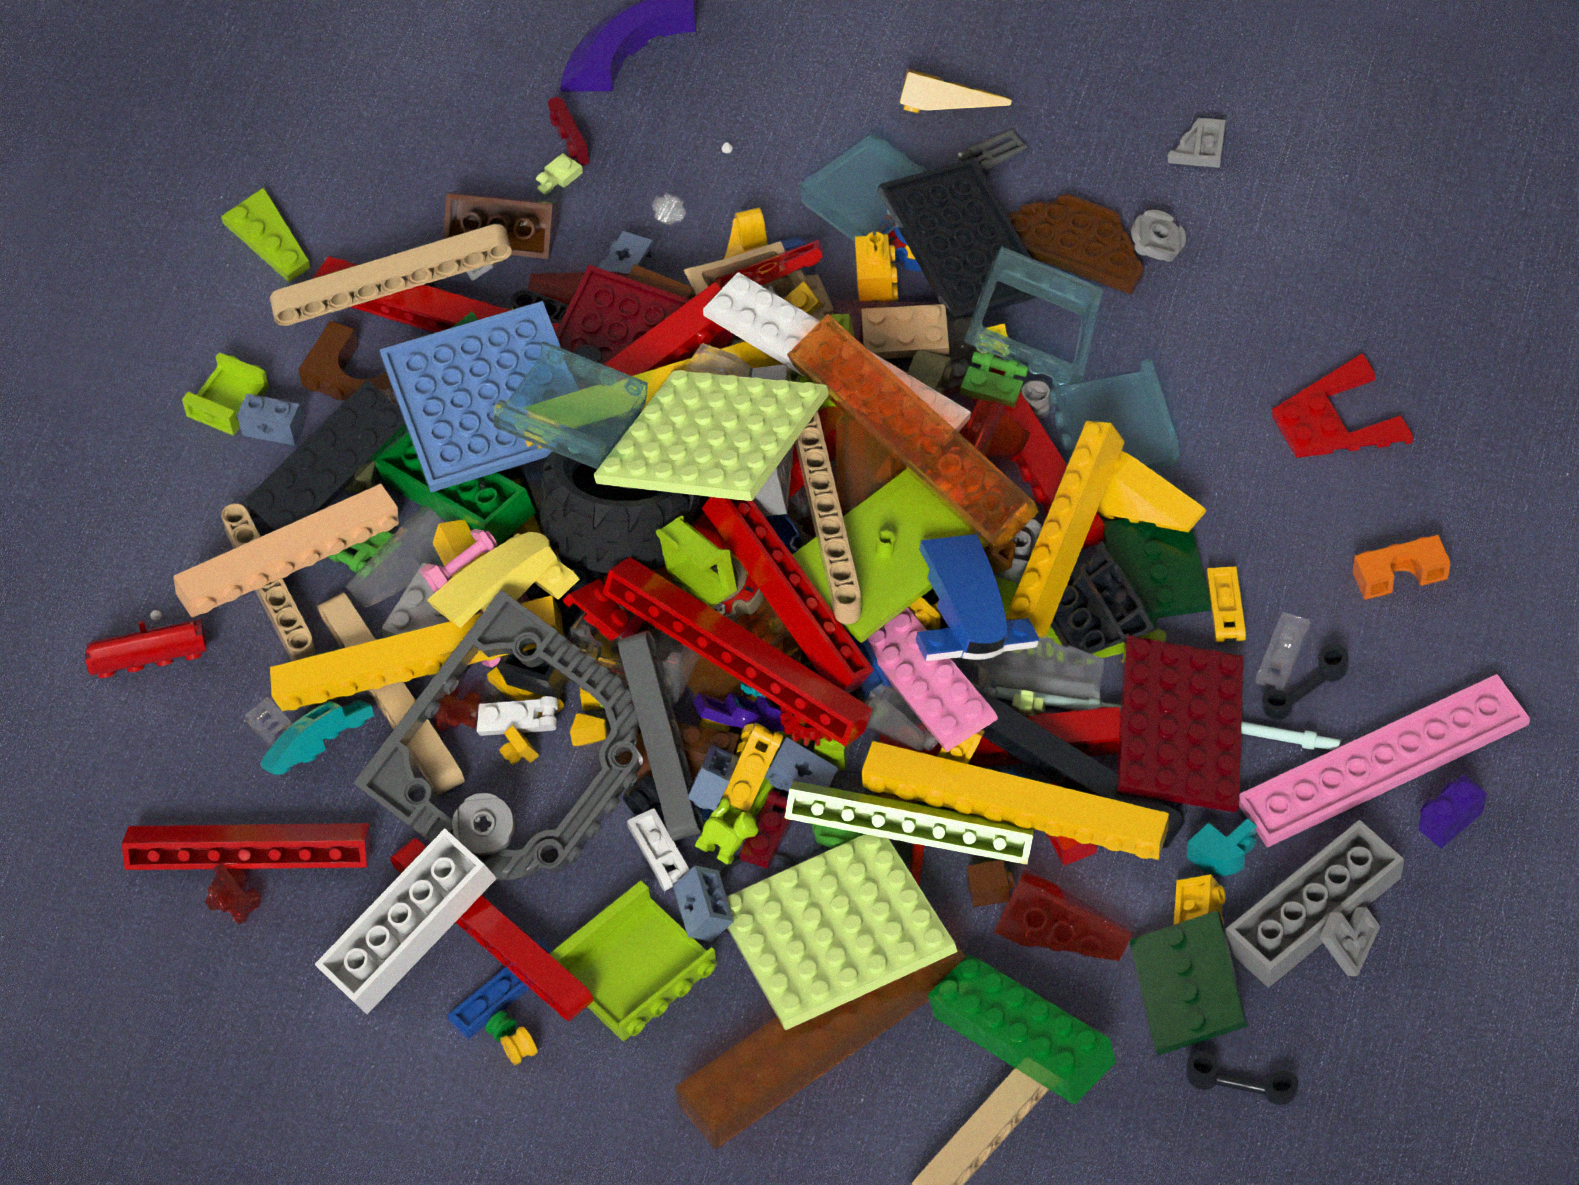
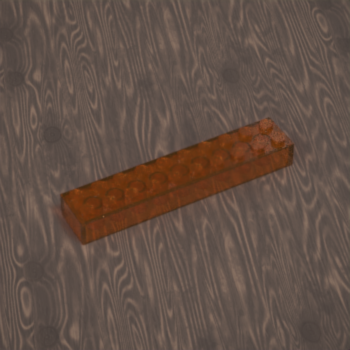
M829 314L787 354L792 365L811 383L827 385L829 392L827 398L997 554L1039 512L1035 502Z
M956 945V953L786 1031L778 1017L774 1018L675 1086L679 1107L710 1144L717 1149L928 1002V994L966 955Z

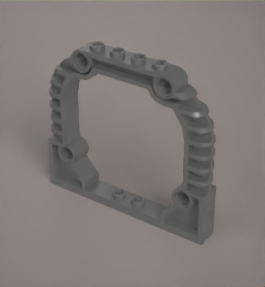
M500 590L354 781V784L430 842L444 829L454 836L452 819L435 806L437 801L436 789L426 780L419 778L415 753L406 746L427 718L431 719L436 715L441 707L440 701L446 693L449 695L455 690L459 683V676L478 651H481L487 657L514 654L528 667H536L543 662L547 663L594 697L603 706L611 726V733L604 740L600 748L599 761L602 766L601 771L556 830H544L536 833L521 850L501 849L499 852L491 855H475L497 878L496 880L508 881L532 876L542 869L550 873H557L566 868L569 862L572 864L576 862L583 852L581 847L588 837L592 839L599 832L602 826L600 821L606 813L610 815L619 805L620 799L618 797L625 788L629 790L636 783L639 777L637 772L642 766L643 757L641 752L635 747L639 734V723L631 694L625 684L614 673ZM535 643L537 645L535 653L530 656H524L523 650L525 646ZM625 751L632 752L631 762L626 765L619 764L618 760L621 753ZM419 788H425L426 795L424 799L414 802V792ZM550 849H557V860L553 863H546V852Z

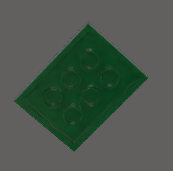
M1129 519L1103 522L1105 525V545L1129 573L1156 619L1211 611V602L1192 529L1189 532L1157 527L1155 523L1139 521V524L1133 523Z
M1218 911L1129 940L1154 1048L1158 1055L1248 1027L1222 918Z

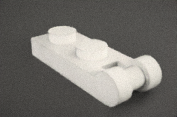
M546 696L537 700L479 704L477 733L481 736L504 734L512 725L521 733L556 730L557 719L554 717L555 710L558 709V699ZM538 712H543L542 717L538 719Z
M655 808L627 820L628 828L655 873L663 891L672 888V884L678 882L690 870ZM674 864L676 869L667 873L665 868Z

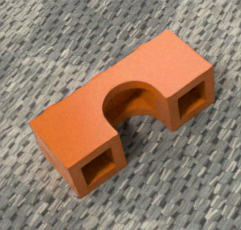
M1439 535L1420 537L1415 541L1392 544L1387 548L1375 551L1368 550L1355 555L1352 573L1364 600L1391 594L1395 577L1393 573L1397 571L1412 573L1417 578L1420 586L1447 580L1451 562Z

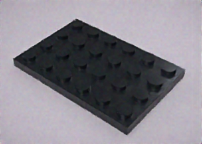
M974 158L879 184L877 191L940 304H944L946 307V315L951 323L1047 294L1049 290L1047 284Z

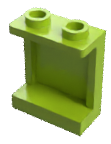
M219 352L216 355L217 368L196 395L187 392L182 402L187 417L234 436L240 428L237 414L246 394L264 396L269 389L266 373L261 367L247 364L235 356H228Z

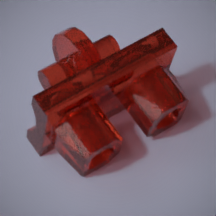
M458 687L451 694L448 695L446 693L440 701L441 707L434 716L437 719V729L445 731L450 725L457 728L461 723L475 730L478 721L479 704H482L480 695L468 692L463 700L457 699L456 697L459 694Z
M223 864L215 866L216 877L211 886L207 888L209 895L205 900V904L210 910L221 909L222 912L229 911L238 925L245 923L248 912L259 908L260 894L253 888L244 892L241 890L246 885V877L241 869L227 871Z

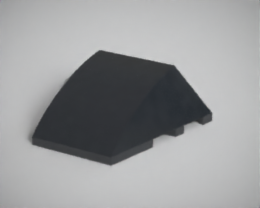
M1102 541L1096 547L1098 551L1089 563H1084L1081 566V573L1071 586H1066L1051 623L1052 629L1071 660L1080 659L1125 642L1127 635L1139 637L1157 630L1156 617L1136 584Z

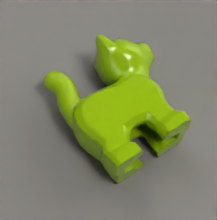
M728 798L720 800L719 806L705 822L702 835L695 844L697 848L704 852H708V850L714 852V844L719 845L721 848L716 858L725 864L732 863L734 860L733 855L740 848L744 839L755 837L759 831L756 819L751 815V811L740 813L735 819L734 826L722 818L729 809L730 803Z

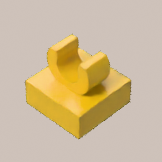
M512 725L504 732L510 742L503 745L499 751L512 765L517 763L522 756L530 763L540 756L525 735Z

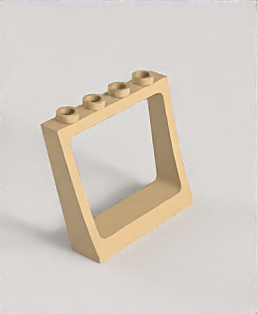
M781 241L730 258L687 268L684 272L697 296L711 284L716 283V278L786 251ZM801 269L793 271L788 275L794 288L798 287L803 281L808 284ZM822 309L811 314L812 317L819 321L821 318H825ZM734 339L732 345L745 342V340Z

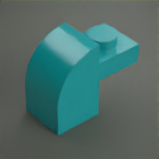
M1247 818L1226 837L1208 823L1188 841L1186 858L1208 874L1215 876L1233 875L1244 868L1245 854L1249 853L1256 844L1257 825Z

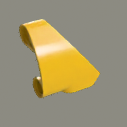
M760 207L735 213L724 259L768 245L765 223Z

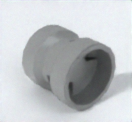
M1038 380L1026 383L1022 388V395L1037 419L1045 418L1050 411L1049 386Z

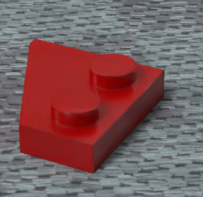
M600 579L570 593L563 599L567 606L570 607L574 603L586 612L583 619L598 628L610 641L620 637L630 623L628 615L619 607L617 602L602 594L605 585Z

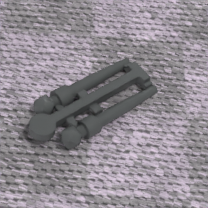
M1012 129L978 145L974 144L968 147L967 151L962 150L958 152V159L960 161L968 160V157L972 159L980 154L981 151L983 155L974 159L981 171L987 172L993 166L1027 149V146L1023 144ZM1010 136L1011 141L989 152L987 151V148Z

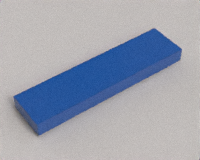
M541 938L536 941L548 954L553 951ZM505 967L447 1014V1019L469 1040L487 1025L494 1014L505 1010L530 988Z

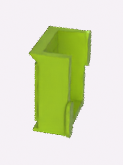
M682 515L662 529L656 530V535L661 542L667 572L690 590L688 592L690 595L713 608L737 591L730 550L719 549L689 523H684ZM715 564H717L718 574L710 569Z

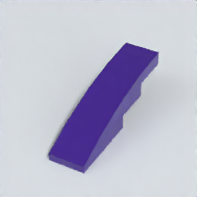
M730 692L726 700L721 701L698 693L693 701L701 718L741 728L748 724L758 723L769 731L784 732V725H781L780 705L767 697L758 696L757 700L753 701Z

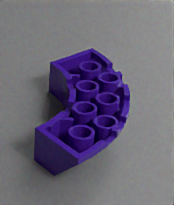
M641 0L611 14L593 27L573 50L562 75L560 92L613 91L616 77L622 68L624 59L646 46L648 40L659 35L666 37L674 34L696 32L698 0Z

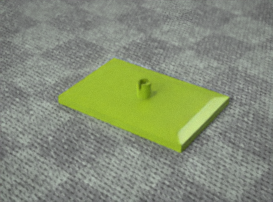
M909 469L904 470L843 516L861 592V617L852 624L841 623L842 626L862 643L933 588L928 580L930 569L919 550L921 540L977 534L984 549L990 544V537ZM815 537L792 556L833 612L817 537Z

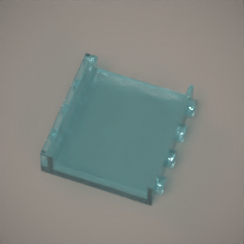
M872 133L800 183L802 203L854 242L855 237L867 236L871 232H873V235H876V232H880L883 235L888 234L897 225L877 191L879 184L925 172L926 170L921 165H916L909 160L904 153L895 150L886 140H881Z
M543 341L541 343L540 358L509 400L506 402L500 399L495 405L493 427L598 469L646 404L648 383Z
M1152 359L1140 361V372L1067 386L1059 387L1057 377H1052L1049 401L1050 406H1055L1057 410L1054 412L1057 428H1062L1063 430L1061 441L1064 451L1069 450L1068 464L1086 421L1112 423L1125 442L1122 451L1133 456L1150 469L1179 464L1180 446Z

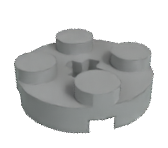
M1160 210L1145 211L1143 215H1139L1131 227V235L1135 242L1134 248L1137 253L1167 262L1173 261L1185 246V231L1181 225L1178 228L1172 222L1174 218L1170 214Z
M477 793L465 799V802L461 804L459 809H456L453 815L452 829L455 838L475 855H491L506 848L510 844L515 829L514 815L507 804L490 793ZM486 816L487 821L492 822L491 827H488L486 832L476 828V823L481 822V817Z

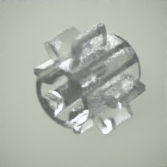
M668 192L665 193L664 197L657 195L651 205L653 210L656 211L653 217L669 226H672L674 221L681 223L687 212L682 207L684 201Z

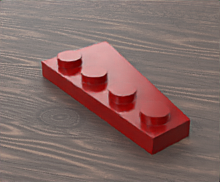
M819 239L718 277L716 278V284L722 289L739 272L763 286L780 277L787 276L799 268L817 264L823 258V247Z

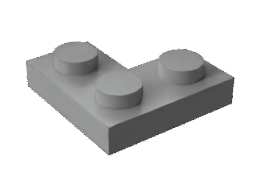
M1356 907L1349 922L1342 913L1331 912L1319 938L1347 976H1358L1380 929V925L1367 907Z

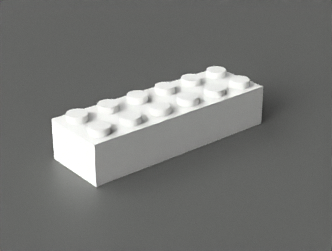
M444 829L314 965L368 1014L497 878L484 863Z

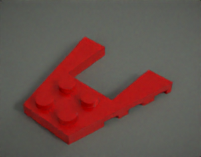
M1363 353L1272 409V418L1296 458L1333 454V450L1347 448L1348 451H1357L1362 446L1376 445L1377 448L1389 447L1394 442L1405 441V444L1413 443V434L1401 415L1349 433L1329 401V396L1375 381V372Z

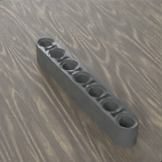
M645 631L619 639L618 647L668 833L673 841L701 834L704 822L700 807L687 798L693 781L654 638L650 631Z

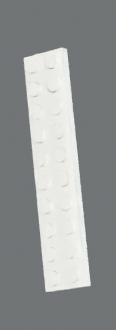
M739 272L703 308V316L782 364H787L789 368L815 384L827 385L828 391L936 457L971 417L969 410Z

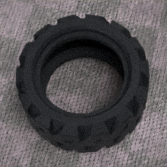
M628 427L601 428L584 432L576 437H570L556 447V451L551 452L543 464L541 491V528H543V535L548 538L555 550H559V555L562 558L589 570L609 573L611 568L628 557L633 558L650 570L660 569L666 565L661 542L656 535V530L662 529L681 515L684 518V523L687 522L691 526L700 517V495L596 484L593 474L627 432ZM607 499H629L636 501H613Z

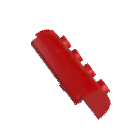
M202 619L150 630L146 629L144 620L138 621L140 632L88 642L86 645L85 661L90 676L98 675V678H108L115 675V671L126 668L127 672H136L144 669L145 664L156 662L157 666H165L173 663V659L185 656L186 660L200 658L202 652H207Z

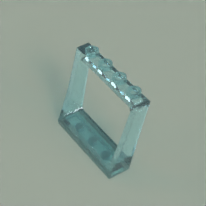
M1001 246L989 268L964 342L976 346L977 350L981 353L990 352L1007 361L1010 359L1017 360L1019 364L1028 366L1032 374L1042 373L1054 378V381L1059 385L1069 384L1078 388L1085 375L1103 288ZM997 281L1081 316L1073 364L993 332L982 325Z

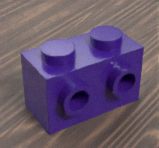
M1465 775L1461 776L1456 782L1450 781L1435 800L1429 799L1420 810L1419 831L1442 849L1483 813L1487 793Z

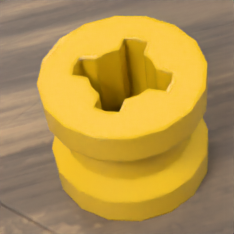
M523 1026L519 1027L512 1036L505 1035L500 1038L505 1053L515 1066L520 1064L522 1058L527 1055L532 1057L538 1053L534 1041Z

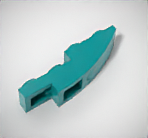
M357 700L344 707L331 701L316 707L292 724L276 740L260 762L262 769L273 775H281L290 771L293 765L315 760L318 757L317 754L326 751L323 740L334 739L340 735V731L347 728L360 727L366 723L367 719L375 716L372 706Z

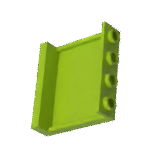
M639 881L549 954L586 986L594 999L587 1007L623 1042L630 1036L639 1034L647 1022L653 1017L662 1015L667 1010L669 1004L678 997H684L691 990L692 985L701 978H707L717 966L715 950L711 947L706 951L694 938L688 937L687 932L650 898L649 888L642 881Z

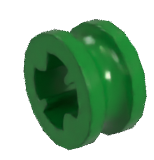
M501 1010L490 1018L485 1030L488 1034L493 1035L497 1042H501L500 1038L505 1035L510 1036L513 1033L517 1022L514 1018H509V1014L506 1011Z

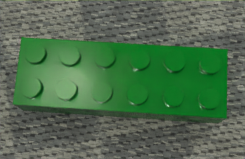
M408 431L374 460L385 485L448 522L464 519L471 531L473 529L484 530V532L488 531L497 542L495 548L536 513L526 489L497 472L430 492Z
M970 953L928 994L934 1016L937 1020L1073 1105L1116 1063L1110 1038Z

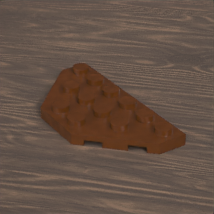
M1065 194L1058 196L1056 201L1045 204L1042 201L1020 206L1019 211L1006 214L1030 257L1131 295L1144 275V268L1134 253L1132 242L1127 232L1124 231L1121 219L1116 211Z

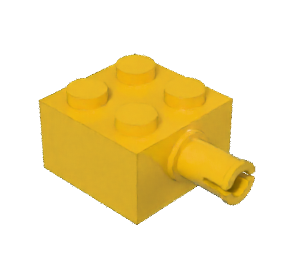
M871 232L867 236L855 237L860 315H862L861 309L893 307V301H898L897 284H892L897 283V269L895 263H890L895 262L894 245H889L888 234L883 235L880 232H876V235H873V232Z

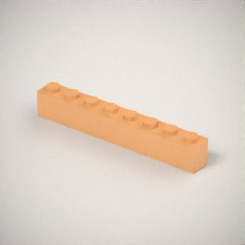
M379 484L174 575L176 595L192 618L199 614L207 613L213 608L226 602L234 601L239 596L250 591L258 590L279 578H285L299 569L312 566L319 560L330 555H336L350 546L363 543L370 537L391 530L399 525L398 507L382 484Z

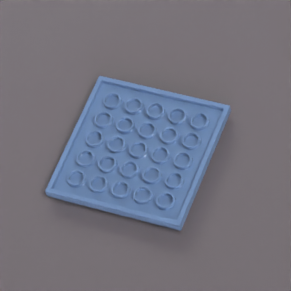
M543 301L380 349L381 359L430 492L548 457L551 452L556 451V447L560 443L565 441L562 436L554 439L555 444L538 449L537 444L527 447L516 415L526 408L578 393ZM590 429L581 430L580 433L583 434L590 431Z

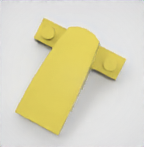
M527 532L522 535L517 533L505 543L481 556L456 574L427 601L435 610L461 628L479 610L484 612L500 590L517 601L535 583L559 600L580 579L572 570L561 563L559 556L545 535L536 532Z

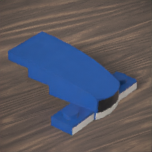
M977 534L921 540L919 550L930 569L928 580L939 598L937 608L949 628L917 632L915 641L925 662L958 657L972 660L987 659L1005 651L1036 648L1038 646L1039 637L1029 618L1006 621L998 585Z

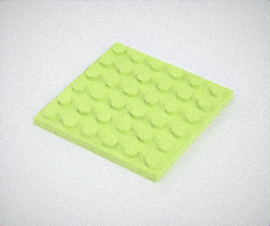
M674 370L593 474L596 484L753 501L828 397L827 385Z
M864 834L727 896L734 920L727 929L785 1031L957 952L955 942L889 838Z

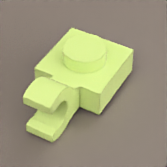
M562 153L545 166L544 172L536 177V180L541 183L537 190L546 195L558 184L565 188L583 173L582 166Z
M1022 690L1021 695L1014 694L1012 707L1023 716L1037 715L1045 712V701L1042 698H1036L1034 691Z

